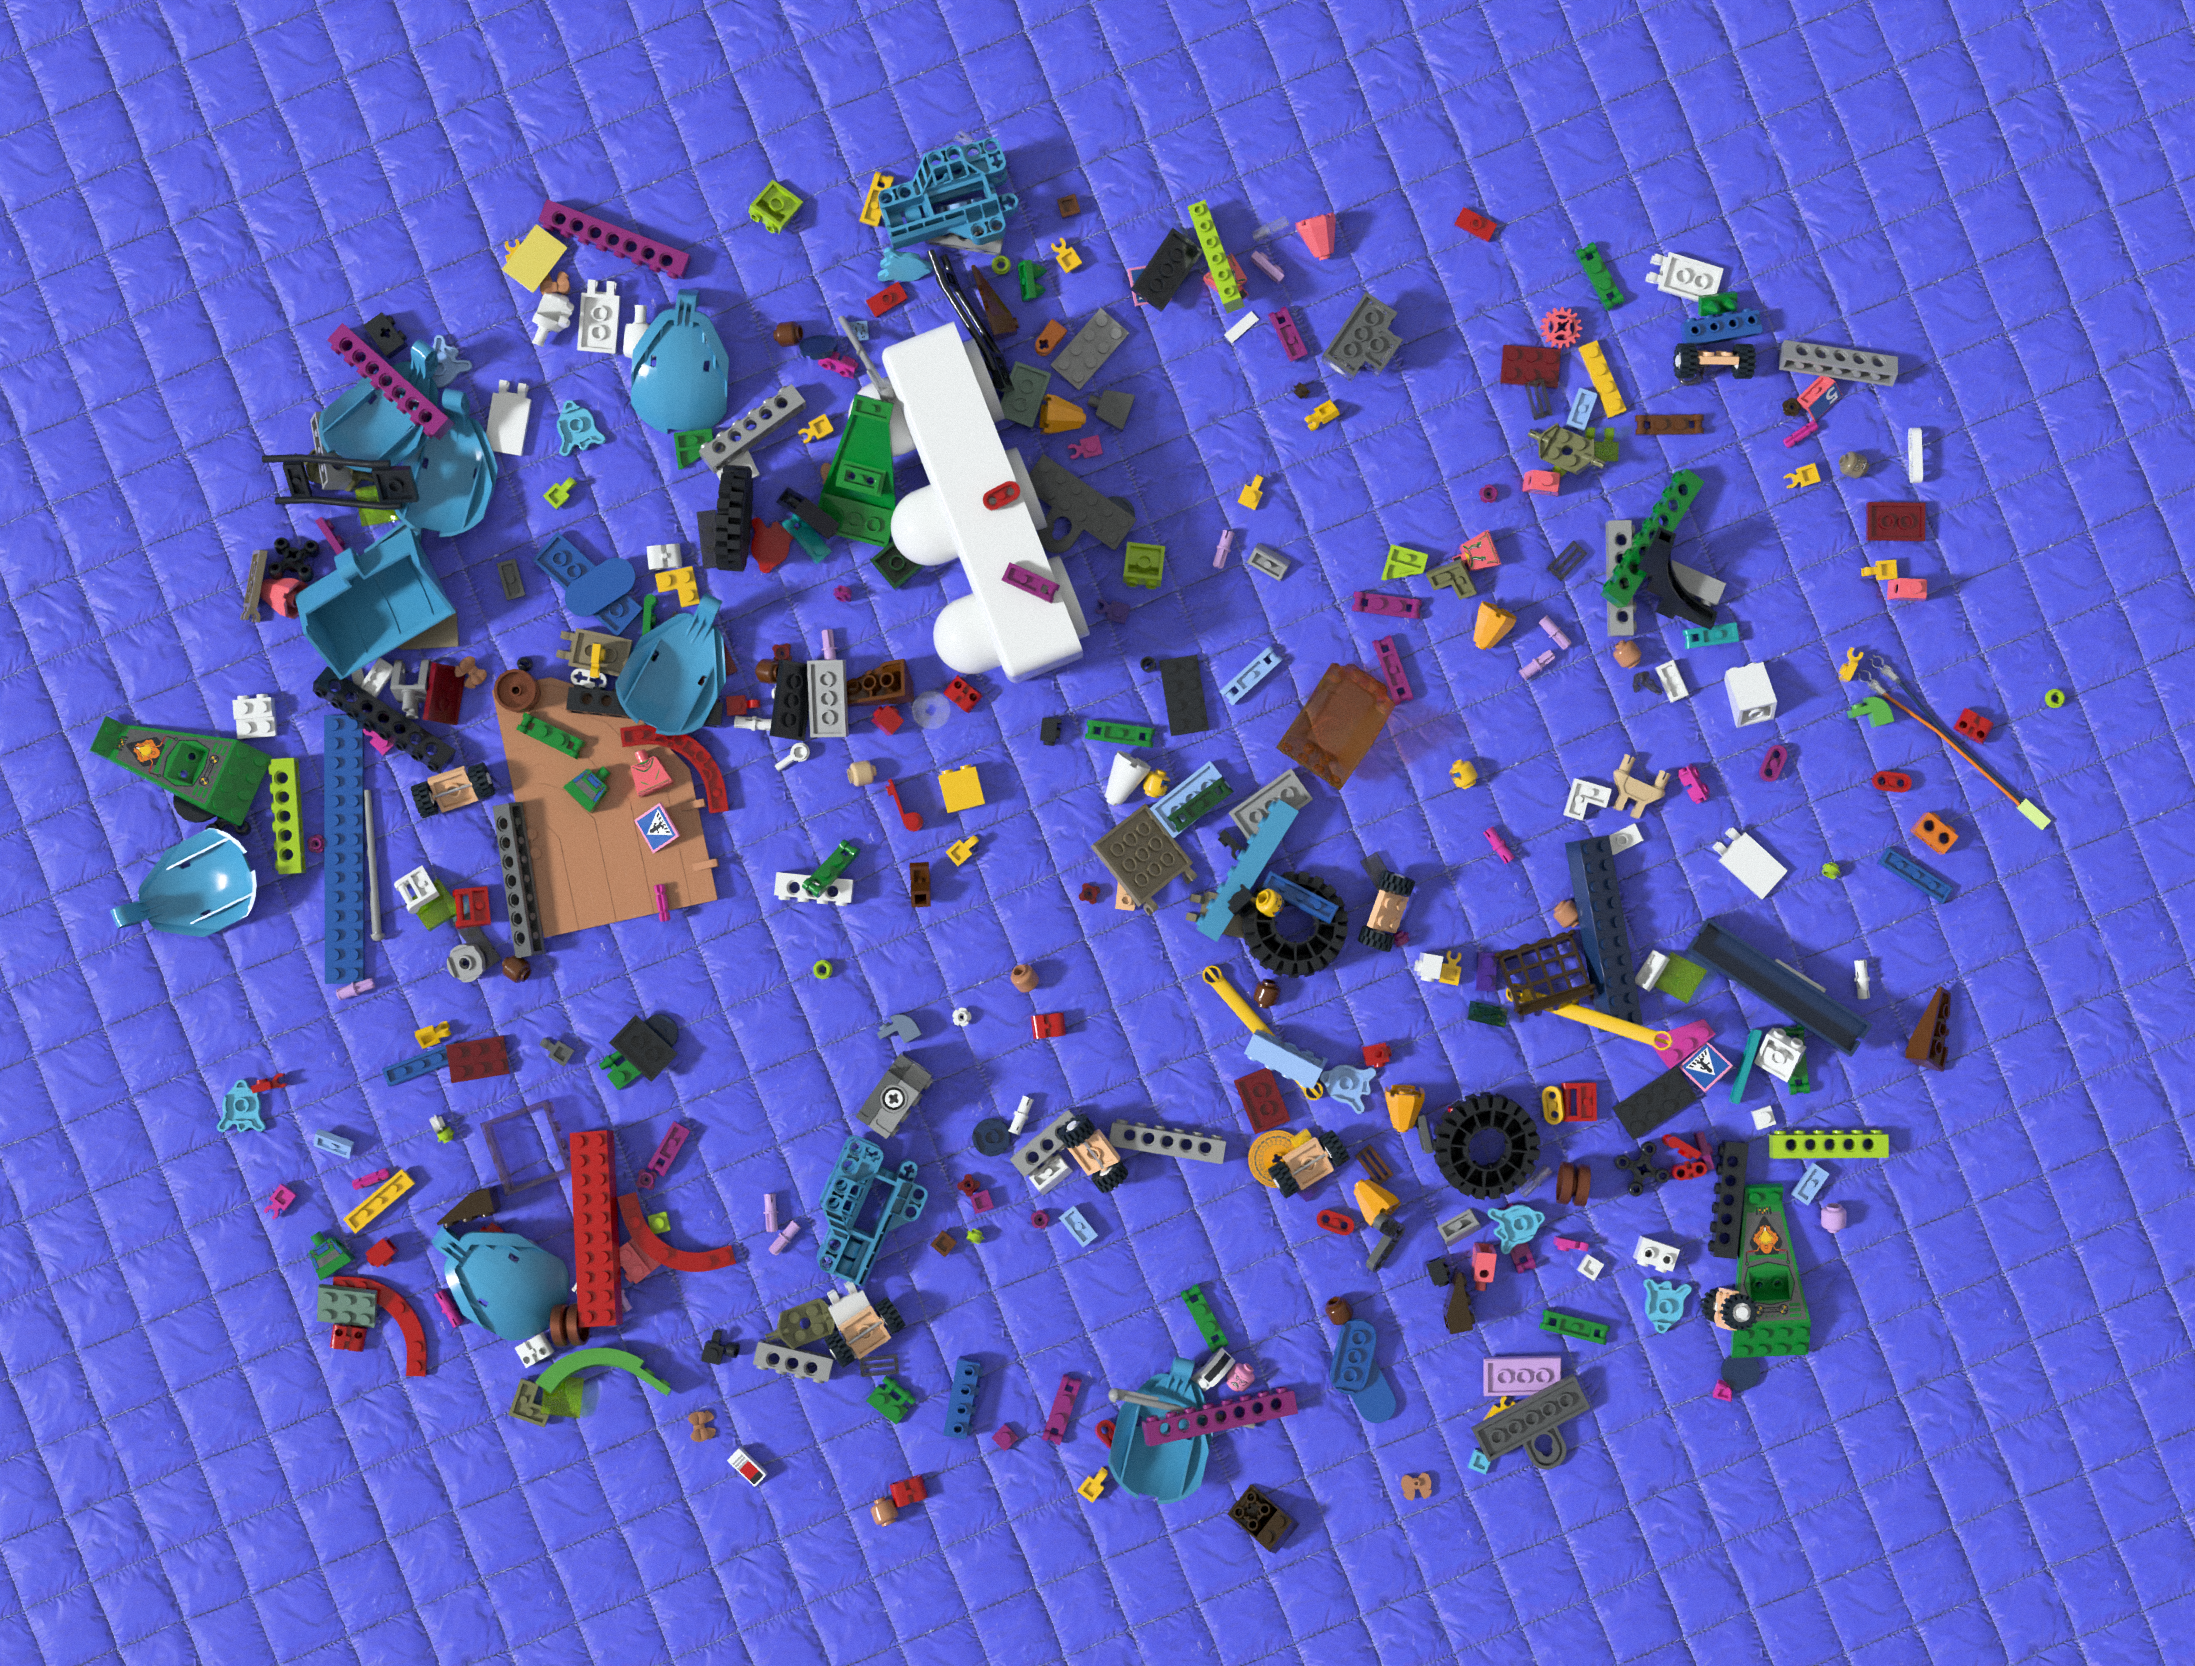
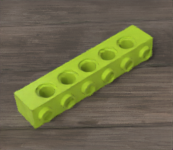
M1206 200L1188 206L1226 313L1228 314L1245 307Z
M299 758L271 759V764H269V774L272 775L270 792L273 794L274 802L271 803V810L275 814V821H273L272 827L273 832L276 833L274 850L277 852L275 868L278 874L281 875L306 873ZM283 773H286L288 776L286 783H282L280 780ZM285 792L289 794L287 802L282 801V794ZM286 811H288L291 816L289 821L287 822L283 819V814ZM287 830H289L292 833V837L289 841H287L284 838V834ZM289 849L293 852V857L290 860L285 856L286 851Z
M1775 1130V1134H1769V1157L1773 1159L1889 1158L1888 1134L1882 1133V1130H1871V1133H1863V1130H1851V1133H1844V1130H1832V1134H1825V1130H1813V1134H1806L1805 1130H1794V1134H1786L1784 1130ZM1869 1138L1871 1141V1145L1869 1148L1865 1149L1863 1146V1142L1865 1139ZM1789 1139L1794 1141L1792 1149H1787L1786 1142ZM1808 1139L1813 1140V1147L1807 1149L1805 1146ZM1827 1139H1831L1833 1142L1832 1147L1829 1149L1825 1148V1141ZM1846 1139H1850L1852 1142L1851 1147L1848 1149L1844 1147Z

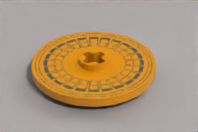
M1271 1130L1261 1134L1251 1145L1248 1154L1249 1168L1253 1176L1263 1185L1277 1188L1268 1169L1277 1164L1272 1162L1275 1154L1281 1156L1279 1162L1282 1161L1287 1167L1282 1157L1295 1149L1290 1141L1294 1135L1282 1130Z

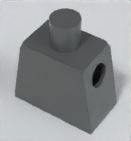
M1104 390L1102 398L1091 394L1087 405L1097 408L1095 414L1097 419L1123 432L1135 395Z

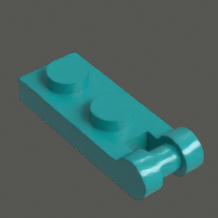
M792 514L791 519H786L782 523L788 533L816 565L832 552L816 532L794 514ZM797 523L801 527L798 530L794 528V525Z
M1737 622L1714 625L1711 630L1704 627L1682 630L1683 636L1686 639V643H1684L1685 649L1739 641ZM1694 634H1698L1699 641H1693Z

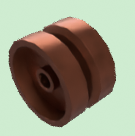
M507 670L500 674L495 681V699L499 705L511 712H528L539 702L541 695L540 684L535 677L523 670Z
M1561 1162L1556 1183V1202L1558 1204L1568 1205L1572 1198L1575 1206H1586L1590 1190V1165L1578 1164L1574 1169L1573 1163Z
M572 1303L570 1306L567 1304H556L553 1306L550 1315V1331L555 1346L567 1347L570 1343L574 1346L585 1345L589 1339L590 1327L579 1328L578 1304Z

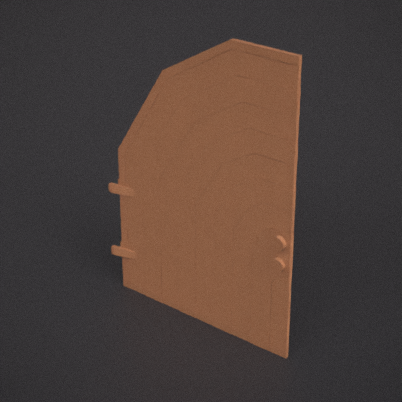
M552 677L537 680L541 690L539 702L533 709L525 713L585 741V746L581 747L579 752V758L575 759L516 730L518 724L520 725L523 720L522 716L524 713L511 712L503 708L495 699L494 690H492L515 802H523L544 938L660 913L656 902L657 893L654 890V886L657 884L665 885L669 910L718 900L711 868L720 866L718 859H709L699 808L707 807L705 799H696L690 768L670 748L664 746L638 745L622 747L620 728L647 725L645 722L639 720L636 724L632 719L568 713L566 710L569 687H574V684ZM590 695L583 698L584 704H590L593 701V697ZM609 697L604 698L602 701L604 706H609L612 703V699ZM530 722L527 729L532 730L535 724ZM570 742L568 749L572 750L575 743ZM645 749L649 758L657 756L675 783L640 798L636 791L631 766L638 764L634 753ZM604 766L611 773L604 781L610 789L593 813H589L563 787L586 769H591L596 773ZM662 802L680 836L653 853L634 820Z

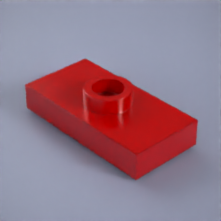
M1463 207L1454 224L1487 243L1497 226L1496 223Z
M896 282L866 300V303L875 318L906 301L908 297L900 283Z

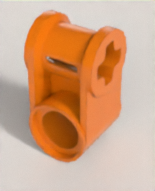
M1051 319L1035 342L1036 353L1040 356H1048L1064 338L1068 330L1054 319ZM1040 343L1042 345L1047 343V349H1040Z

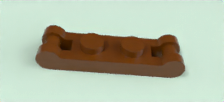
M1636 415L1637 429H1635V435L1704 434V428H1702L1704 415ZM1645 422H1649L1650 429L1645 428ZM1689 422H1694V428H1689Z

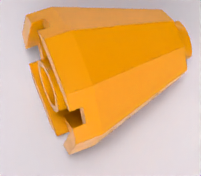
M1046 394L1043 397V401H1046V404L1041 405L1039 428H1043L1040 430V434L1051 435L1080 429L1082 425H1085L1086 413H1083L1082 408L1056 395Z
M1482 600L1478 609L1473 639L1476 642L1475 645L1483 650H1486V648L1491 649L1513 628L1517 617L1503 608H1497V605Z
M1398 1084L1392 1085V1089H1389V1086L1385 1087V1098L1393 1128H1396L1398 1132H1408L1409 1129H1413L1424 1103V1089L1419 1087V1091H1417L1413 1085Z
M1361 1179L1354 1185L1356 1189L1353 1192L1363 1216L1372 1228L1373 1220L1379 1213L1391 1215L1401 1204L1394 1194L1369 1179L1365 1181Z

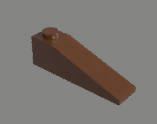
M971 265V270L995 341L1017 335L1016 329L1019 328L1016 317L1012 318L1010 311L977 267Z
M906 660L886 661L880 664V667L868 670L864 675L847 681V706L890 705L914 702L913 681Z
M1938 987L1913 1032L1905 1051V1058L1913 1064L1944 1072L1948 1055V1047H1945V1036H1949L1946 1019L1950 1017L1951 993L1943 987Z

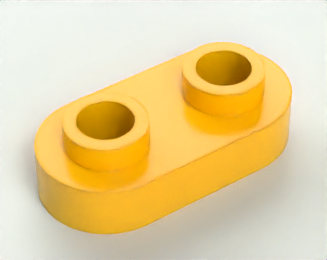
M1557 1086L1546 1087L1542 1092L1544 1118L1549 1124L1555 1125L1562 1122L1565 1116L1563 1096ZM1551 1092L1556 1094L1554 1099L1550 1096ZM1553 1111L1558 1113L1557 1118L1552 1115Z

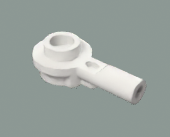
M804 743L794 744L790 755L775 765L776 769L780 771L793 761H805L810 755L809 747Z

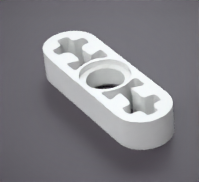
M1920 427L1909 428L1910 483H1922V431Z

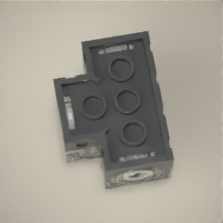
M1365 292L1360 302H1358L1349 318H1347L1338 334H1336L1322 355L1320 362L1351 383L1362 367L1372 372L1376 377H1379L1403 341V339L1395 336L1388 330L1398 313L1368 292Z

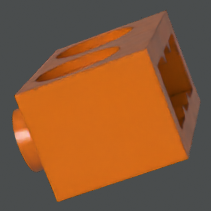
M1934 812L1923 813L1910 831L1939 855L1945 854L1959 837L1955 834L1956 830L1950 825L1946 824L1945 826L1940 822L1941 818ZM1926 821H1929L1932 825L1930 831L1924 828ZM1941 833H1944L1947 837L1945 843H1941L1939 840Z

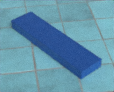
M1890 847L1886 848L1877 862L1941 904L1945 903L1953 890L1952 886Z
M1272 871L1269 872L1261 888L1263 890L1273 889L1281 894L1286 902L1328 924L1331 923L1339 908L1338 905Z
M446 1045L383 1068L382 1071L388 1087L448 1065Z

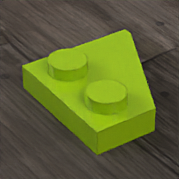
M1391 544L1381 580L1423 573L1428 554Z

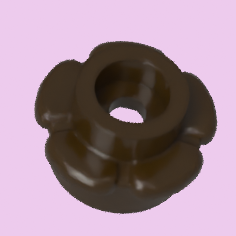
M1299 382L1296 386L1293 385L1295 388L1293 392L1300 399L1303 397L1308 398L1307 396L1310 394V391L1302 383Z
M1789 398L1782 404L1783 413L1786 416H1797L1799 410H1801V405L1795 398Z

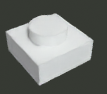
M1770 1105L1751 1111L1757 1130L1776 1124Z
M1586 1254L1577 1270L1594 1281L1604 1264Z

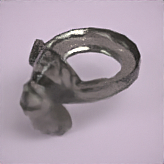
M1697 363L1696 376L1691 381H1685L1683 378L1677 379L1684 386L1700 384L1704 379L1703 375L1709 370L1710 364Z
M1649 671L1639 672L1634 676L1632 685L1635 693L1641 689V686L1638 685L1639 682L1657 695L1663 693V690L1654 683V680L1649 679Z

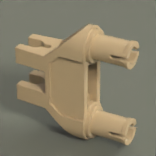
M1625 754L1619 769L1613 772L1619 794L1613 809L1622 811L1629 798L1635 801L1630 816L1639 819L1646 804L1665 796L1664 788L1671 774L1659 770L1654 785L1645 784L1630 777L1629 773L1636 758Z

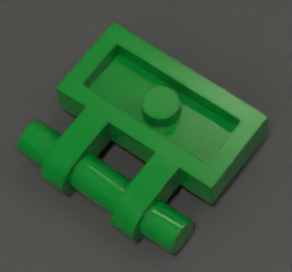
M618 1051L610 1056L607 1055L599 1066L602 1070H605L607 1067L612 1069L607 1074V1077L616 1089L620 1090L639 1076L641 1072L627 1059L617 1066L615 1061L623 1056Z
M886 1375L882 1382L887 1387L883 1389L878 1385L866 1401L897 1425L908 1411V1408L903 1403L907 1401L912 1405L916 1398L911 1395L912 1392L908 1389L905 1390L898 1385L897 1380L891 1379ZM892 1390L901 1396L899 1400L890 1394Z

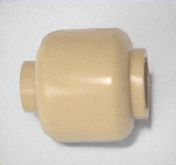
M868 760L853 762L850 768L847 769L849 782L857 787L872 784L874 776H877L875 765H871Z

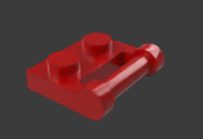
M487 886L455 889L452 891L456 904V929L491 925ZM463 896L469 897L470 920H465Z
M1596 1082L1561 1083L1565 1113L1563 1122L1597 1121ZM1571 1089H1576V1115H1571Z
M1669 1134L1662 1136V1143L1664 1145L1678 1148L1677 1153L1690 1160L1692 1157L1698 1159L1702 1154L1677 1137Z

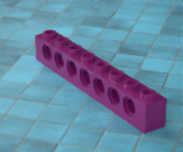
M546 199L538 220L543 225L542 228L553 232L555 229L560 231V235L571 239V236L578 238V242L584 245H589V243L596 245L595 248L602 252L612 251L614 252L613 255L620 259L630 258L632 259L631 262L638 266H642V264L648 265L650 270L660 273V271L666 272L668 277L678 280V278L684 279L692 259L685 252ZM559 217H566L563 224H557ZM578 223L583 224L581 231H575L574 229ZM600 230L601 236L593 238L592 234L594 231ZM613 237L619 238V242L616 245H611L610 240ZM636 244L637 249L634 252H629V245ZM648 251L655 252L652 259H646L645 256ZM672 258L673 262L669 266H664V260Z
M343 323L327 339L332 344L330 348L338 355L342 353L345 356L343 360L351 367L354 365L359 369L356 372L364 379L369 377L372 380L370 384L378 391L382 389L385 392L383 396L391 403L395 401L398 404L396 408L404 415L409 413L411 415L410 420L416 426L421 424L425 428L423 432L431 439L434 436L440 441L455 424ZM353 344L352 348L347 351L348 347ZM366 356V359L360 363L361 359ZM379 368V371L374 374L375 369ZM392 380L391 385L387 386L388 381ZM403 392H406L405 396L400 398V395ZM416 404H419L418 408L416 410H413V407ZM432 415V419L426 422L427 418Z
M1284 1386L1276 1388V1391L1271 1393L1268 1390L1260 1391L1257 1396L1253 1397L1249 1394L1239 1396V1400L1224 1399L1221 1400V1404L1206 1403L1202 1405L1203 1408L1195 1409V1407H1188L1184 1409V1412L1180 1413L1170 1411L1166 1412L1165 1416L1158 1417V1415L1146 1417L1147 1420L1142 1421L1145 1443L1148 1446H1155L1298 1414L1294 1390ZM1277 1398L1278 1405L1277 1407L1272 1408L1271 1402L1273 1399ZM1259 1402L1260 1409L1254 1412L1253 1405ZM1240 1406L1242 1412L1239 1416H1235L1234 1411ZM1222 1410L1223 1417L1222 1419L1217 1420L1216 1414L1218 1411ZM1200 1415L1205 1416V1421L1202 1424L1197 1422ZM1186 1419V1426L1179 1428L1180 1420ZM1163 1423H1167V1431L1161 1433L1160 1426Z

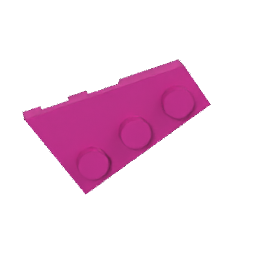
M1700 1019L1666 1031L1673 1038V1044L1668 1050L1661 1051L1654 1046L1652 1048L1665 1065L1671 1069L1712 1038L1715 1033L1705 1019ZM1659 1034L1657 1036L1659 1038L1670 1041L1669 1037L1665 1034ZM1656 1041V1045L1658 1047L1663 1048L1668 1046L1667 1044Z

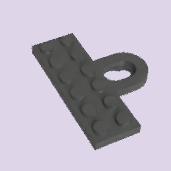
M1044 454L1029 474L1036 496L1052 506L1045 517L1047 527L1038 530L1041 545L1049 552L1064 553L1073 547L1084 530L1116 551L1137 521L1135 517ZM1066 517L1071 521L1072 529L1068 535L1063 536L1060 540H1056L1052 536L1055 521L1058 518Z
M1572 1373L1472 1426L1471 1429L1488 1462L1523 1445L1529 1459L1536 1467L1549 1470L1559 1466L1566 1456V1444L1557 1426L1590 1409V1406L1576 1377ZM1547 1434L1552 1439L1551 1446L1553 1451L1548 1456L1543 1455L1541 1451L1535 1448L1534 1443L1539 1435Z

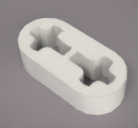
M575 669L572 672L571 681L574 684L584 685L590 689L597 686V683L591 682V678H598L591 677L590 670ZM582 672V675L588 677L587 681L581 680L578 683V679L575 676ZM600 673L601 680H604V682L599 684V687L605 688L608 684V679L604 674Z

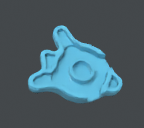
M887 247L884 249L885 258L880 262V267L883 270L878 272V280L915 281L931 273L933 267L931 262L925 259L921 260L919 254L899 252Z
M567 400L563 404L562 414L557 421L558 433L562 439L559 450L562 456H569L575 445H578L582 451H586L592 443L601 445L606 442L605 435L597 430L595 419L588 410L578 406L572 400Z
M244 1079L237 1080L234 1087L224 1096L222 1102L223 1117L217 1124L218 1131L226 1132L233 1124L237 1125L239 1132H245L249 1128H253L258 1132L266 1129V1123L261 1117V1098L258 1093L252 1094L248 1081Z
M1519 1204L1504 1210L1489 1208L1487 1212L1491 1219L1499 1222V1226L1493 1232L1501 1239L1500 1251L1503 1254H1509L1517 1244L1530 1241L1536 1234L1540 1224L1545 1220V1216L1541 1211H1534L1525 1205Z
M1646 1278L1643 1282L1647 1291L1645 1313L1654 1324L1655 1330L1658 1333H1665L1672 1324L1682 1317L1684 1300L1691 1293L1692 1287L1684 1283L1673 1290L1672 1283L1669 1280L1656 1283L1651 1278Z

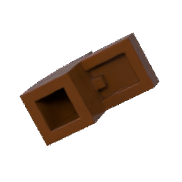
M929 862L910 863L912 908L931 907Z

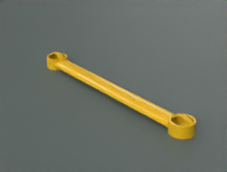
M1211 965L1203 970L1202 976L1204 981L1215 989L1253 1034L1256 1029L1275 1036L1224 978L1218 967ZM1209 968H1214L1218 971L1219 979ZM1205 972H1207L1214 979L1215 982L1211 983L1210 981H1208L1205 977ZM1318 1082L1316 1084L1320 1088V1094L1314 1088H1309L1316 1096L1315 1098L1310 1097L1306 1093V1088L1299 1085L1304 1091L1305 1096L1310 1100H1317L1323 1094V1087Z
M1513 983V987L1520 986V984ZM1507 988V989H1506V997H1507L1510 1001H1512V999H1511V997H1510V994H1509V991H1508V988ZM1523 989V993L1516 992V995L1521 997L1518 999L1519 1003L1533 1000L1530 989ZM1535 991L1537 998L1547 996ZM1570 1002L1561 1004V1008L1556 1011L1552 1007L1544 1009L1545 1011L1652 1045L1661 1051L1668 1050L1673 1044L1672 1036L1666 1031H1656L1579 1005H1572ZM1659 1034H1665L1669 1037L1670 1041L1659 1038L1657 1036ZM1656 1041L1667 1044L1668 1046L1663 1048L1658 1047L1656 1045Z

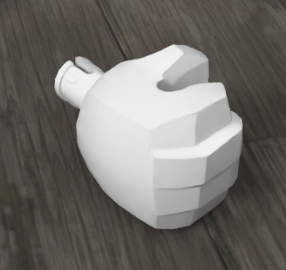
M544 293L532 319V322L538 324V330L532 343L544 347L549 332L559 333L569 327L571 322L568 318L575 306L569 301L568 297L556 293Z
M635 305V322L625 326L623 352L626 357L631 359L634 347L650 326L646 323V305Z

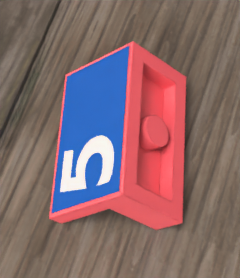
M1819 376L1796 400L1802 408L1809 412L1812 420L1816 421L1842 396V393L1833 379Z

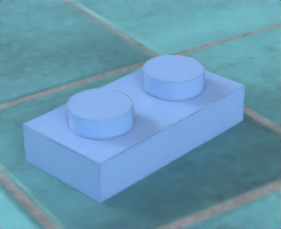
M1583 388L1578 389L1566 425L1582 431L1585 430L1597 397L1596 393Z
M318 1129L315 1133L313 1146L350 1159L353 1153L354 1142L328 1131Z
M1811 1163L1791 1192V1195L1804 1204L1809 1205L1829 1176V1173L1815 1163Z
M1074 1205L1059 1217L1082 1247H1085L1098 1236Z

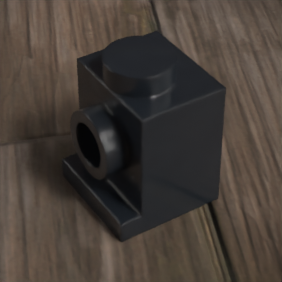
M1042 717L1040 741L1044 742L1043 745L1055 746L1056 739H1060L1061 731L1057 724H1061L1062 719Z
M1241 884V890L1233 894L1228 901L1230 904L1228 909L1235 916L1239 914L1244 919L1257 906L1256 897L1246 886Z
M1443 1255L1425 1262L1434 1286L1443 1287L1449 1284L1448 1275H1450L1447 1264L1443 1265L1442 1263L1446 1261Z

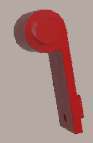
M889 779L890 786H885L888 795L894 796L904 826L913 832L921 830L924 825L923 817L915 812L905 814L894 781Z

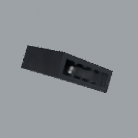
M789 487L785 489L776 501L825 538L830 539V537L837 533L840 524L809 499Z

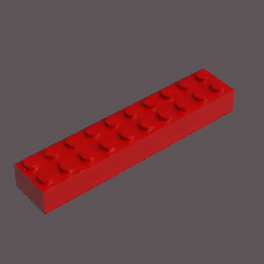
M614 1130L570 1133L578 1326L580 1328L623 1324Z

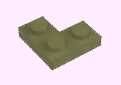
M1462 559L1426 572V576L1434 591L1452 585L1459 600L1477 594L1478 590Z
M521 1378L508 1415L545 1428L552 1408L534 1402L539 1385L534 1381Z

